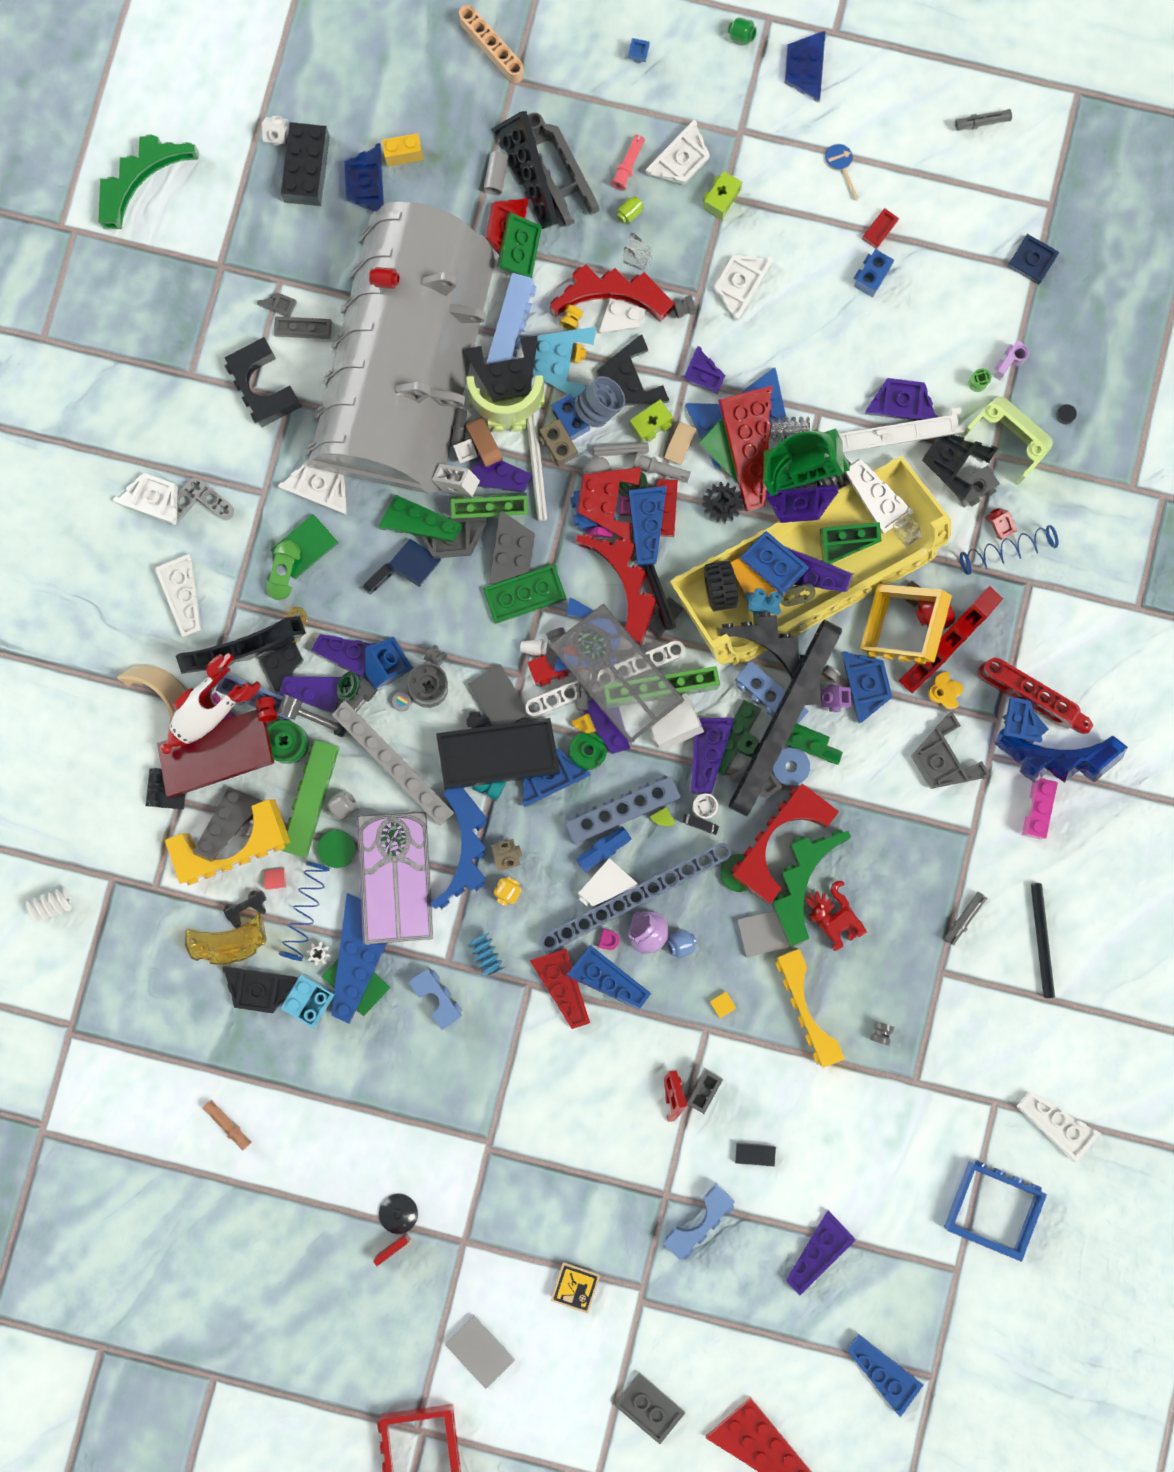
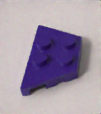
M892 378L886 379L865 411V415L915 421L938 417L933 409L931 397L928 396L925 382Z
M837 485L777 490V495L773 496L766 491V499L780 523L814 521L820 519L839 490Z

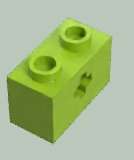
M725 171L722 172L721 176L717 175L712 183L714 187L711 191H707L703 197V209L722 220L741 191L743 182Z
M660 399L630 419L629 426L640 442H650L657 436L658 432L661 430L664 432L672 426L673 416ZM650 420H651V422H655V421H656V423H655V425H653V424H650V425H649V421H650Z

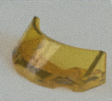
M257 912L256 916L245 925L226 932L207 933L186 929L184 945L191 959L196 961L204 959L209 960L210 964L223 965L240 962L256 954L257 949L267 941L262 912Z

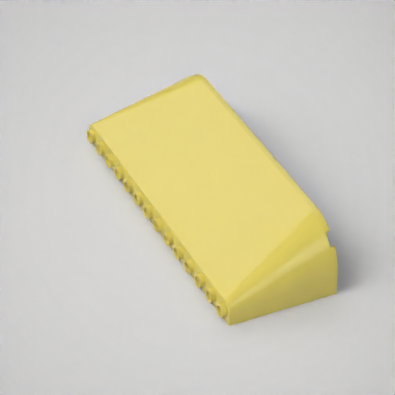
M903 456L891 460L880 468L874 469L873 472L914 513L886 533H881V542L832 563L834 566L854 573L847 592L815 588V597L809 602L790 607L783 606L780 603L781 612L777 615L778 637H780V633H791V636H796L822 622L824 619L875 593L877 584L890 585L914 572L938 555L936 551L941 545L945 546L951 536V518ZM849 484L839 489L838 494L819 520L780 523L778 521L766 530L759 531L755 536L741 541L740 544L732 548L726 549L716 557L709 558L705 563L693 567L682 575L676 576L670 581V584L718 663L722 665L732 663L733 665L742 664L768 650L760 644L745 638L728 637L727 634L721 637L717 636L716 628H722V624L733 623V626H741V622L752 621V624H754L753 612L749 611L748 601L745 599V595L737 580V608L712 611L705 586V565L722 561L732 562L740 558L765 531L770 533L784 546L822 560L819 529L875 523L852 484ZM804 590L800 595L805 594L808 596L810 592ZM788 594L785 596L789 600L795 597V595L788 596Z

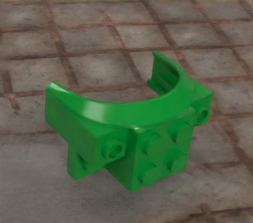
M836 428L826 432L815 429L796 433L782 440L775 448L764 451L763 483L771 496L777 495V490L791 489L833 475L839 476L844 474V472L850 471V464L843 453V441Z

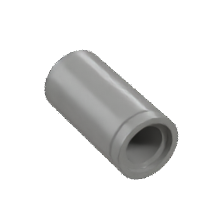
M490 153L484 184V191L488 194H502L508 156L504 153Z

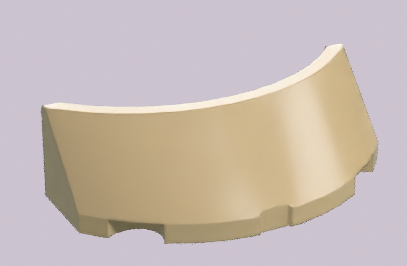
M149 665L134 666L117 676V679L128 687L132 686V684H139L140 686L145 684L152 688L164 701L170 716L169 724H171L176 712L173 704L186 691L179 680L166 670Z

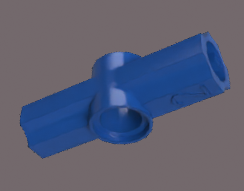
M621 826L609 836L603 837L592 845V848L579 856L576 861L586 873L601 861L604 862L615 854L616 850L630 842L632 838L626 829Z

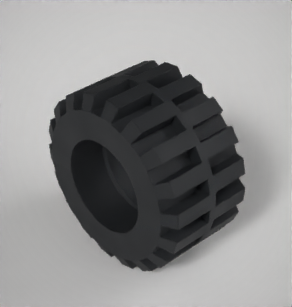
M730 561L706 564L704 579L708 602L712 611L737 608V584Z

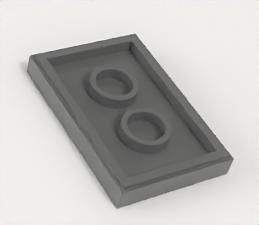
M501 664L468 683L485 714L489 717L492 726L515 723L527 716L526 706Z
M640 1372L614 1402V1406L658 1444L663 1442L685 1414V1411Z

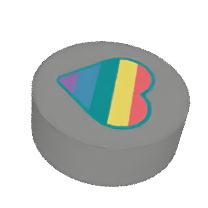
M398 692L393 696L392 704L396 710L403 712L411 707L412 700L407 693Z

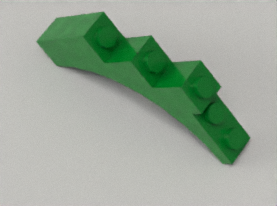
M151 134L139 136V157H120L119 179L115 177L100 179L98 222L102 228L122 229L128 203L138 187L156 171L170 164L185 160H198L199 151L195 144L189 142L182 144L165 142L162 144L158 136Z
M842 829L831 833L832 837L825 839L823 836L815 839L814 844H812L810 838L804 839L802 836L794 839L793 844L790 845L798 867L795 868V865L784 868L781 877L789 896H786V894L775 897L776 901L772 903L789 947L809 939L803 909L809 878L816 865L828 852L851 838L849 831L843 832Z

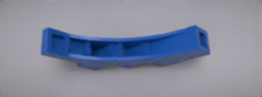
M464 788L450 789L444 793L459 822L461 855L452 882L444 893L430 903L434 909L440 908L442 910L450 904L449 899L455 895L457 898L466 891L464 889L465 886L470 891L475 889L477 892L485 885L486 877L474 864L473 860L479 861L486 855L484 851L487 848L474 833V830L477 829L479 831L486 826L487 823L485 821L488 818Z

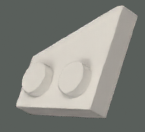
M610 298L599 334L602 335L605 332L612 331L623 332L627 329H640L646 309Z

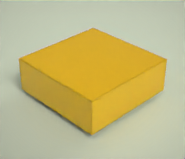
M726 991L709 1001L719 1018L736 1009Z

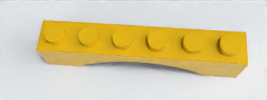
M797 948L777 956L776 968L779 973L782 972L784 975L783 985L786 991L790 990L793 997L790 999L793 1009H797L800 1016L797 1019L801 1028L805 1027L807 1035H805L808 1045L813 1046L815 1053L812 1055L817 1065L820 1064L824 1068L844 1060L845 1058L838 1041L819 1028L807 1009L803 988L807 965L800 949Z

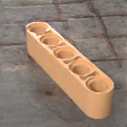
M465 5L461 7L459 17L462 28L511 83L521 82L524 77L521 61L472 6ZM518 70L517 73H512L511 71Z

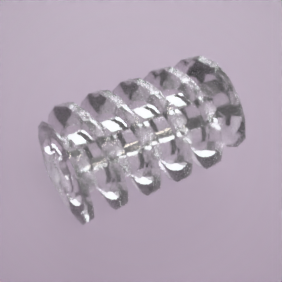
M793 416L790 422L788 417H784L783 421L780 417H776L775 422L773 417H770V435L773 441H776L777 436L782 441L785 436L789 437L796 433L810 431L809 416L806 417L805 421L802 416L798 418V421Z

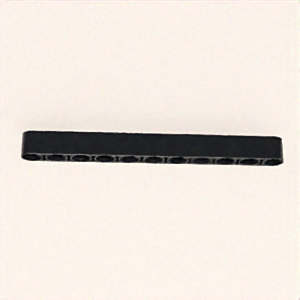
M826 619L820 623L729 802L730 809L744 816H748L842 633L841 627Z

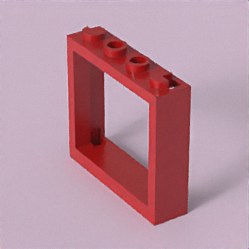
M453 1404L382 1414L380 1421L377 1422L378 1433L382 1434L380 1453L384 1454L385 1462H382V1471L394 1472L388 1429L389 1424L444 1417L451 1472H461Z

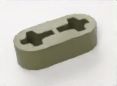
M808 583L791 587L783 596L780 594L782 598L780 603L783 606L790 607L809 602L815 597V588ZM804 590L810 592L808 596L805 594L800 595ZM787 594L788 596L795 595L791 600L785 598Z

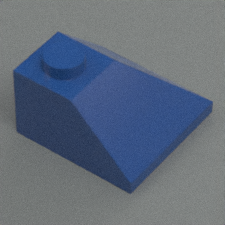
M394 637L365 648V674L374 689L390 684L413 669Z

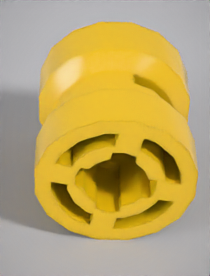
M567 305L564 311L565 315L561 318L559 324L568 330H577L579 326L578 321L582 319L584 312L575 306Z

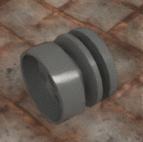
M422 663L411 670L407 680V687L410 697L415 704L423 708H432L440 705L448 694V680L442 668L433 663ZM428 683H430L432 688H429L428 691H425L424 686H427Z

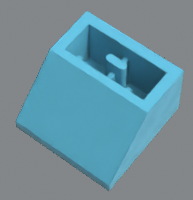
M301 974L280 1009L314 1029L335 994L310 976Z

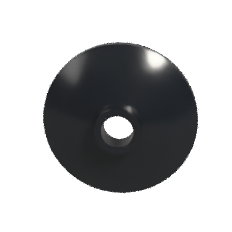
M400 1193L393 1194L382 1202L379 1209V1219L387 1231L394 1234H402L414 1227L418 1219V1208L411 1197ZM395 1212H400V1213H401V1217H400V1218H396V1217L394 1216V1213H395Z

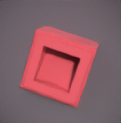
M284 868L265 871V890L286 888Z

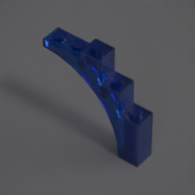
M1004 728L998 733L995 745L999 749L1006 752L1022 765L1020 772L1033 783L1037 782L1049 771L1064 783L1078 771L1091 781L1096 782L1123 759L1128 746L1113 735L1105 741L1087 748L1076 750L1045 748L1022 739L1003 736Z

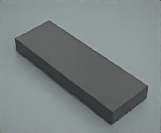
M275 316L274 336L331 339L332 320Z

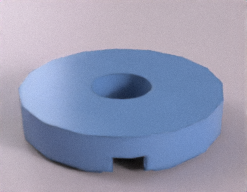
M786 748L781 751L772 772L781 784L795 786L802 783L808 777L810 761L803 751L796 748ZM787 762L795 763L796 770L794 772L786 770Z

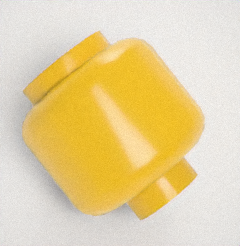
M508 876L506 879L501 878L493 892L497 897L496 901L504 906H507L508 903L515 904L522 892V888L519 886L520 883Z

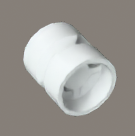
M701 794L696 797L692 803L693 814L695 817L703 820L713 817L718 811L716 798L711 794Z

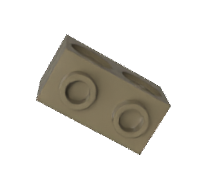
M560 419L540 429V437L538 438L542 446H547L550 451L548 456L552 463L556 462L559 467L578 456V450ZM552 432L558 435L555 439H549L547 436ZM563 448L567 451V453L565 455H559L557 454V451Z

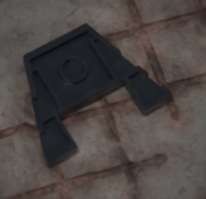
M642 334L597 370L598 377H609L621 387L625 396V406L653 404L660 399L664 404L669 403V398L663 385L646 392L644 391L631 360L633 357L648 352V347Z
M537 336L520 339L523 358L486 365L481 346L465 349L467 358H469L493 402L528 396L530 394L538 343Z
M957 435L937 437L922 461L960 500L964 501L973 485L956 475L970 454L989 463L998 448L992 445L991 447L983 446L978 441H975V443L965 441L964 437Z

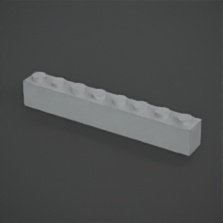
M345 701L332 714L439 826L454 813L348 702Z

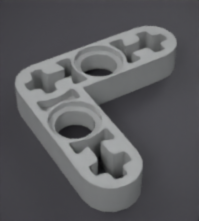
M199 478L189 480L177 495V507L182 510L181 512L177 510V523L181 521L198 500L223 520H229L234 515L232 505ZM194 484H196V485L199 484V487H200V490H199V491L196 490V489L194 490V487H193ZM189 491L190 493H192V494L194 495V497L192 498V497H191L188 493H186V492ZM210 494L216 497L215 502L212 504L206 502V497ZM182 497L189 498V503L186 506L179 504V500ZM220 504L225 509L228 507L229 513H223L217 506Z

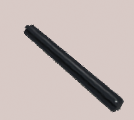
M1032 883L1031 894L1043 997L1050 999L1055 998L1043 888L1042 883Z

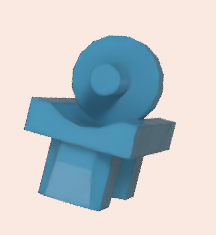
M756 588L753 593L746 592L744 597L748 601L749 611L753 612V616H759V612L780 614L779 604L782 598L778 592L773 591L769 596H766L765 591Z

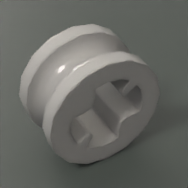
M826 665V670H823L821 674L830 681L836 682V677L840 676L841 673L834 667Z

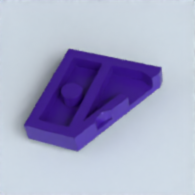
M697 346L683 380L718 394L725 379V374L704 354L702 348Z

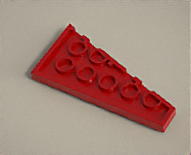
M773 386L718 400L745 511L765 507L766 487L763 483L764 451L769 450V414L772 404L770 403Z
M751 1397L705 1436L707 1440L758 1472H812Z

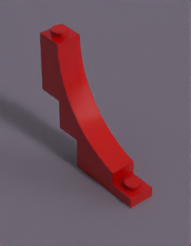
M989 586L941 636L934 663H915L898 681L913 694L949 659L974 630L989 617L1004 598Z

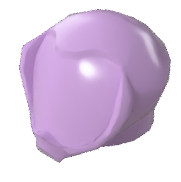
M637 911L634 913L628 933L633 948L641 954L654 953L662 948L668 939L667 919L655 912Z

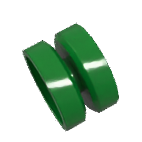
M280 720L268 727L274 760L282 764H293L305 757L309 749V738L301 726L289 720ZM285 740L289 742L288 745H284Z

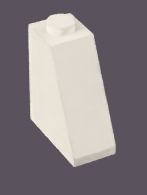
M687 693L681 696L684 701L651 728L654 734L651 736L652 741L662 751L704 732L693 703Z
M608 859L578 893L581 895L579 900L587 907L589 904L595 906L636 887L638 883L611 859Z

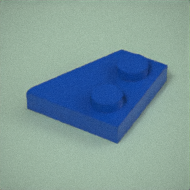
M1011 697L1009 699L1003 736L1041 743L1042 736H1040L1037 728L1038 723L1033 715L1031 701Z

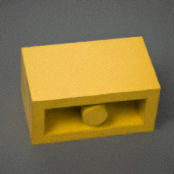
M418 133L382 140L387 167L424 160Z

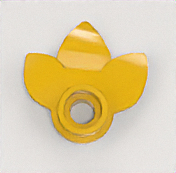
M942 672L935 677L934 685L929 689L928 697L934 703H941L947 709H954L958 707L956 697L962 694L964 686L960 682L951 681L949 672Z

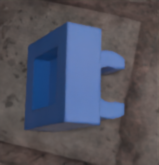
M632 38L628 59L640 63L646 62L650 41Z

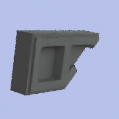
M277 293L265 300H259L257 305L284 317H290L297 301Z

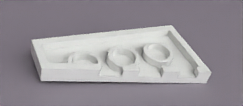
M188 554L155 568L183 638L202 631L192 555Z

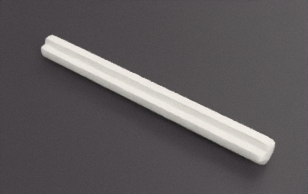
M535 411L527 418L537 520L546 521L547 511Z

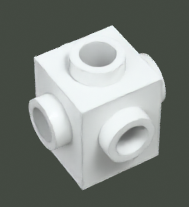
M281 116L265 117L262 122L263 142H270L273 145H283L286 143L289 131L288 119H283Z

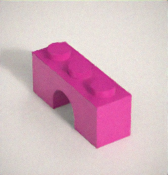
M1043 778L1033 779L1029 797L1032 798V805L1028 816H1025L1023 836L1040 840L1047 838L1058 782Z

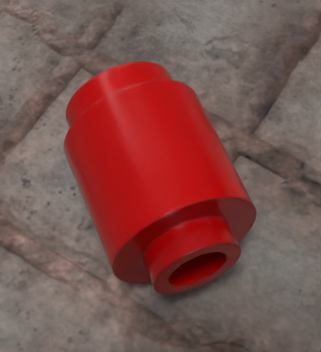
M376 267L370 270L369 282L375 287L395 289L396 285H399L400 275L394 268Z

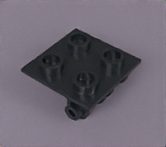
M149 768L145 806L184 810L186 793L173 798L166 797L162 770L160 768Z

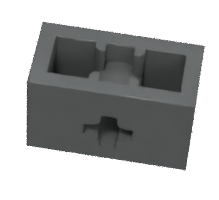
M704 1067L687 1098V1105L705 1114L723 1078Z

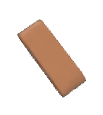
M483 417L465 424L485 467L503 460Z

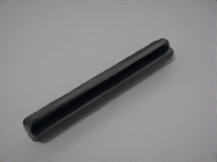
M654 564L643 565L666 629L672 630L676 628V623Z

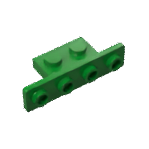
M797 723L785 743L836 765H839L843 753L827 745L830 739L829 736Z

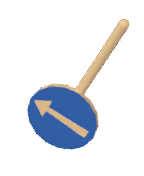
M843 144L832 145L826 151V163L834 170L843 171L853 197L857 201L858 196L846 171V168L852 163V152Z

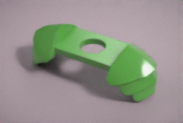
M291 540L281 542L273 552L276 555L270 579L266 580V590L275 600L286 599L292 590L288 583L294 560L300 559L301 550ZM280 564H284L287 567L285 575L277 573V567Z

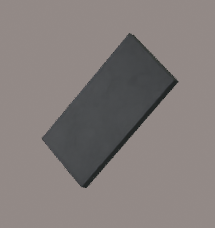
M551 718L436 733L444 790L560 774Z

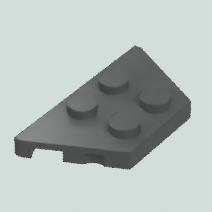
M499 510L489 584L530 571L535 533L501 510Z
M488 518L452 519L462 525L454 543L430 539V537L426 536L421 537L434 559L471 556L488 522Z

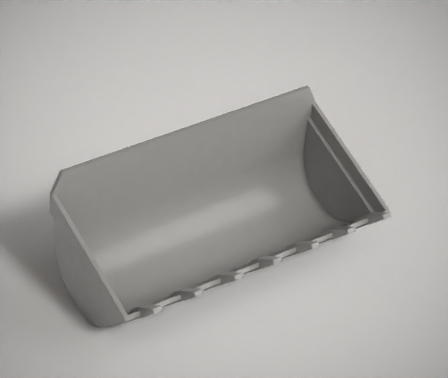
M401 201L390 202L381 206L378 211H375L370 216L367 228L365 227L359 236L358 243H363L359 262L350 271L349 278H354L350 298H347L341 307L340 313L345 314L341 334H338L332 343L331 348L337 350L332 370H329L323 379V384H328L323 406H320L315 411L314 419L319 420L314 442H311L306 447L305 455H310L308 467L430 494L440 491V488L432 481V478L439 464L446 465L456 410L463 407L466 398L463 396L471 364L465 354V349L475 347L480 323H483L486 313L483 310L496 260L489 242L482 235L476 234L470 226L458 217L424 204ZM376 267L396 269L400 275L399 285H396L395 289L379 288L371 285L369 282L370 270Z

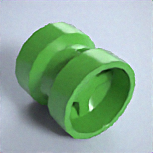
M984 368L977 369L969 379L970 389L975 392L983 391L991 381L990 372Z

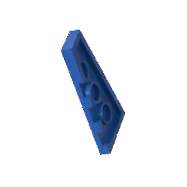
M667 486L629 490L637 566L657 563Z
M858 1333L847 1348V1351L897 1415L901 1417L924 1386L923 1383Z

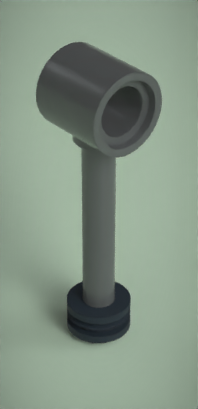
M288 695L283 696L277 713L293 720L299 715L334 730V735L339 737L345 735L347 730L339 722L335 723L301 708L302 701Z

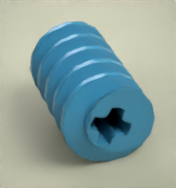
M489 932L473 939L468 945L469 947H475L471 952L472 954H478L474 960L482 962L478 968H485L481 973L482 976H489L505 968L499 967L502 960H495L499 953H492L496 946H489L493 941L492 938L486 939Z

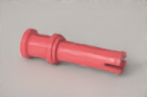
M638 134L634 135L623 163L618 165L616 176L610 182L617 190L624 191L627 187L626 182L628 178L633 174L632 167L645 142V138L642 136L638 139Z

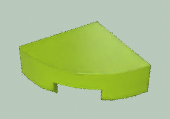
M667 807L650 816V819L660 826L676 824Z

